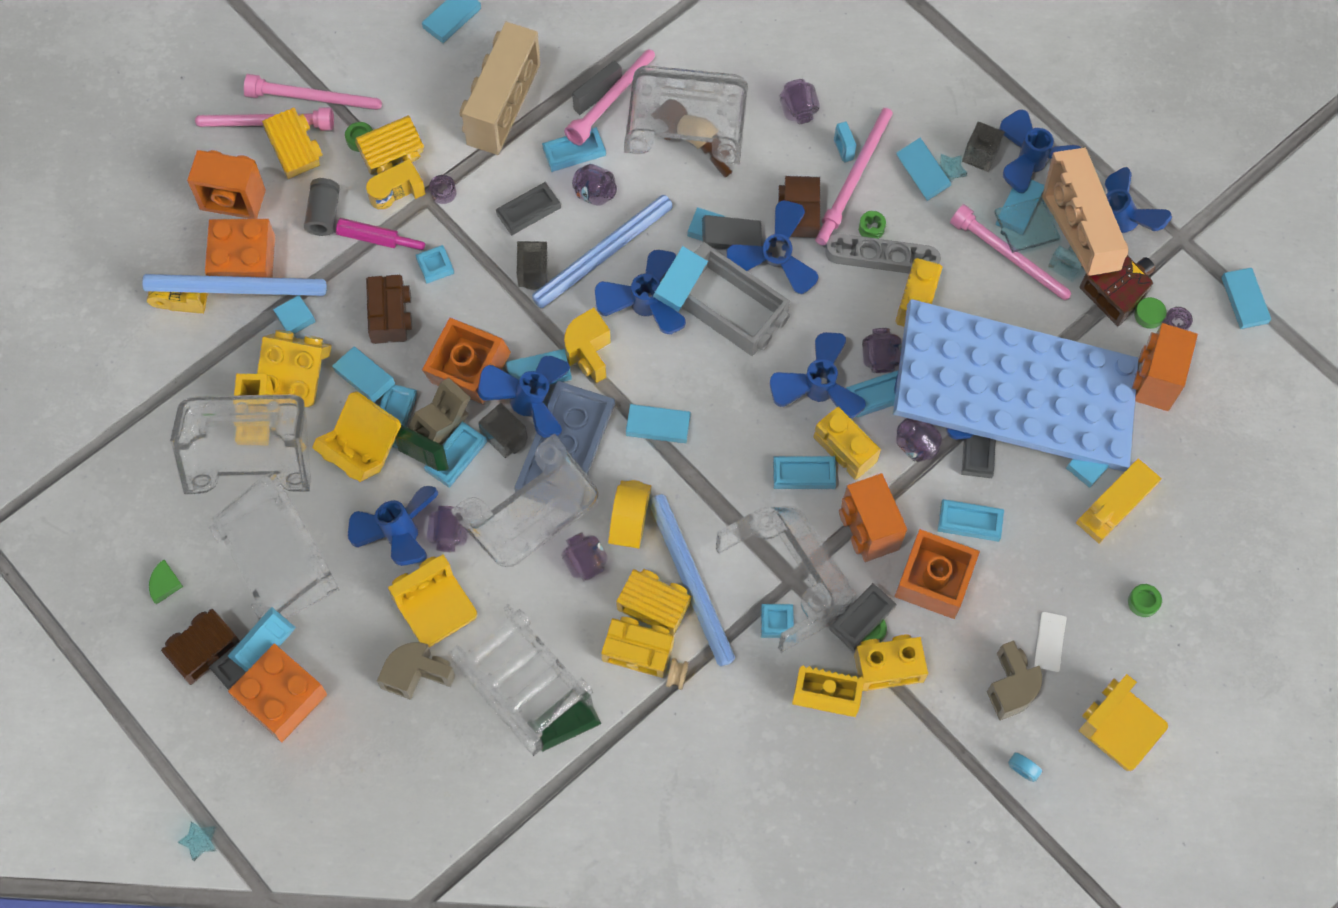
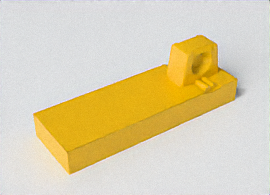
M1138 458L1077 520L1076 524L1100 544L1156 487L1162 478Z

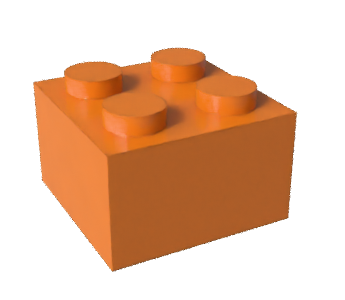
M197 150L187 181L199 209L236 217L257 219L266 189L255 160L244 155L236 157L224 155L215 150L208 152Z
M209 219L205 262L206 276L273 278L275 234L269 219Z
M449 318L422 371L429 381L437 386L442 381L450 378L471 397V400L484 405L485 400H482L477 392L483 368L493 365L502 370L511 352L502 338Z
M1165 323L1161 324L1157 333L1151 332L1147 345H1144L1141 350L1138 362L1142 363L1140 371L1136 372L1132 389L1136 390V402L1165 411L1170 410L1185 387L1198 333Z
M880 473L847 485L844 498H842L841 509H839V515L845 527L849 526L853 534L851 542L856 554H861L864 562H868L900 550L907 527L883 474Z
M919 529L894 597L955 619L964 599L980 551Z
M275 643L228 690L232 698L281 743L327 696L323 686Z

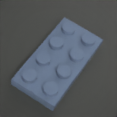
M557 381L547 408L561 425L562 432L558 437L544 438L536 433L514 487L515 493L574 511L615 406V399Z

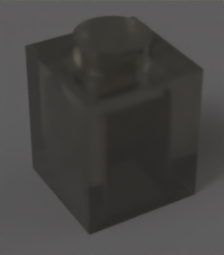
M978 121L967 143L962 162L989 172L1005 132Z
M517 241L516 274L518 287L534 290L539 289L548 282L547 241Z
M502 403L498 404L478 422L480 434L485 436L487 441L504 458H507L511 453H518L527 442L526 426Z

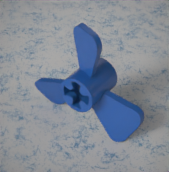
M1023 109L1017 110L1004 118L999 127L1001 134L1021 147L1018 158L1005 166L1003 170L1004 180L1019 193L1027 191L1032 173L1043 170L1048 158L1052 159L1053 152L1082 148L1078 145L1052 147L1054 144L1052 134L1043 128H1033L1029 113Z
M1123 167L1109 175L1105 181V187L1108 191L1106 197L1121 233L1133 230L1138 224L1149 230L1159 231L1165 228L1171 221L1172 214L1169 210L1136 208L1129 194L1132 173L1128 167Z
M784 200L776 205L775 234L769 236L763 246L731 245L727 249V258L746 271L765 261L774 267L782 266L793 290L798 294L806 293L818 281V274L815 270L791 256L793 249L789 238L805 213L803 206ZM776 242L783 244L782 250L786 251L784 257L774 258L772 253L768 252L769 247L774 248Z
M665 250L650 252L647 258L646 273L635 277L631 286L604 281L599 282L595 287L596 308L599 314L608 316L632 305L633 310L638 315H653L658 328L664 334H673L683 329L686 324L684 316L653 297L661 280L676 258V254Z
M824 332L819 334L815 339L816 360L809 365L807 374L774 373L769 383L774 403L779 407H785L806 394L810 399L817 402H823L830 398L835 406H839L850 418L860 414L865 409V400L836 383L838 371L834 363L845 346L846 337L841 333ZM821 377L827 379V384H821Z
M544 356L541 358L536 371L525 372L519 380L493 365H488L483 368L480 374L477 392L479 397L485 401L510 399V405L516 413L522 416H532L535 430L540 436L544 438L558 437L562 432L561 425L545 406L543 400L549 391V385L566 375L570 365L554 356Z
M433 486L420 488L406 508L401 502L392 500L383 503L376 510L375 515L360 511L354 512L349 519V541L354 547H361L386 537L391 544V558L395 564L405 566L423 562L427 558V553L416 541L418 528L412 518L437 497L438 490Z

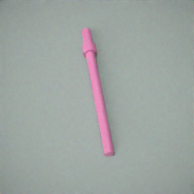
M889 108L882 109L832 208L826 211L822 219L823 225L815 239L818 244L826 245L833 230L838 228L843 218L842 212L893 114Z

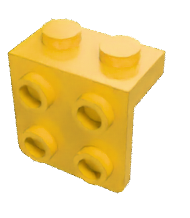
M275 330V333L263 336L257 374H268L273 386L274 400L305 407L314 405L321 360L330 357L332 345L323 343V338L306 335L304 339L293 337V332L286 330Z
M355 391L348 395L334 430L317 437L312 449L321 454L323 459L334 463L345 471L350 478L362 482L381 472L399 432L401 423L377 404Z
M444 554L437 558L433 556L426 559L420 564L419 569L411 574L404 573L393 580L392 585L388 587L392 600L419 642L428 644L429 648L477 618L475 607L454 577L450 564Z
M1128 674L1120 682L1114 678L1102 692L1106 698L1100 705L1096 702L1091 704L1082 715L1087 721L1078 731L1123 769L1132 771L1166 732L1168 723L1130 692L1137 682Z

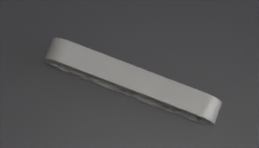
M847 234L832 235L828 239L825 249L828 260L836 264L908 274L912 263H909L911 254H915L914 259H923L924 256H927L930 262L937 264L941 260L939 251L929 245ZM836 245H842V253L836 252ZM852 246H856L854 255H851ZM864 247H870L875 250L876 256L865 258L861 255L860 250ZM893 251H899L904 254L905 260L894 262L889 257V254Z

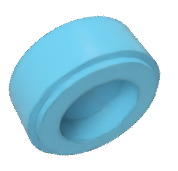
M1016 752L1008 762L1011 769L1032 782L1037 781L1043 772L1030 759Z

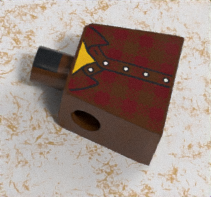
M1127 255L1120 271L1088 276L1086 273L1079 288L1118 327L1150 291L1153 281L1149 275L1155 271V265L1147 257H1143L1135 263Z

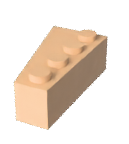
M1086 147L1053 152L1042 194L1043 200L1088 276L1120 271L1125 257L1128 255V246Z

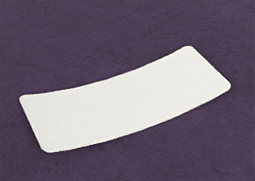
M1042 612L1037 639L1035 667L1040 666L1044 670L1060 672L1066 616Z

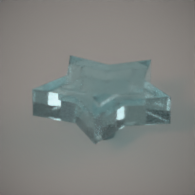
M941 154L939 166L951 183L955 178L967 176L966 170L961 166L962 155L950 158Z
M191 822L188 835L178 841V843L189 848L191 858L195 861L203 852L216 851L212 842L216 827L200 828Z

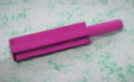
M340 218L337 223L336 234L391 248H395L396 244L418 250H424L425 248L424 242L401 237L398 235V231L345 218Z

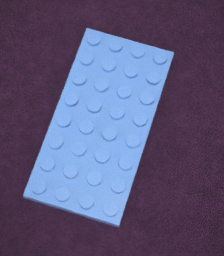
M911 299L907 304L893 415L1075 460L1109 465L1108 468L1125 472L1130 467L1136 395V390L1132 389V385L1138 370V357Z

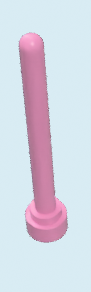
M646 50L582 119L573 120L565 128L564 132L569 141L580 146L589 138L591 126L654 59L655 53L653 50Z
M247 74L244 81L245 97L258 98V96L270 94L374 110L382 107V102L378 98L268 83L265 79H261L259 75Z
M320 107L318 110H314L313 113L304 114L308 124L314 125V128H319L320 131L333 130L334 114L331 107ZM275 114L198 115L195 118V123L199 127L263 126L262 121Z
M963 204L956 211L950 224L958 230H970L1061 299L1067 300L1070 298L1071 291L976 221L973 210Z

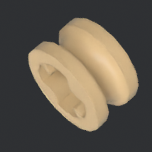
M672 659L666 687L677 685L679 690L683 689L689 662L685 661L680 664L677 659Z

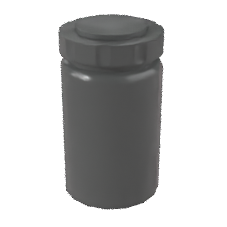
M317 178L313 179L310 184L304 229L313 235L327 236L333 233L340 186L331 179Z

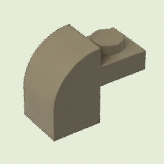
M447 378L440 383L432 403L414 413L408 428L439 444H443L462 421L465 422L469 413L465 409L471 397L450 378Z
M1014 640L1003 644L997 652L1007 677L993 682L986 691L1000 721L1027 709L1038 695L1042 686L1040 666L1027 670L1028 661L1026 655L1021 648H1017Z
M412 642L396 648L388 656L377 682L382 690L411 700L420 677L451 687L455 673L449 661L438 656H433L432 659H429L431 652L428 644Z

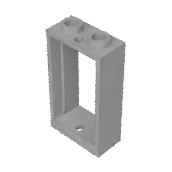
M703 242L694 252L708 261L702 273L708 267L772 311L773 314L752 338L691 294L688 295L682 308L753 356L758 349H765L772 339L771 333L777 327L781 329L790 317L788 313L790 300Z

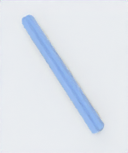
M666 195L659 196L534 292L532 299L539 308H544L669 212L672 209L671 200Z
M145 274L142 278L143 290L156 292L324 296L327 291V283L324 279Z
M663 494L656 495L649 501V506L682 583L688 591L687 594L691 596V604L715 660L719 666L728 665L735 660L734 653L667 498Z

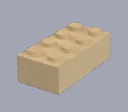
M505 21L501 32H496L493 39V49L490 54L485 55L482 62V72L479 77L474 78L471 85V95L468 100L463 101L460 108V117L463 120L462 132L465 133L468 146L499 155L541 64L538 31Z

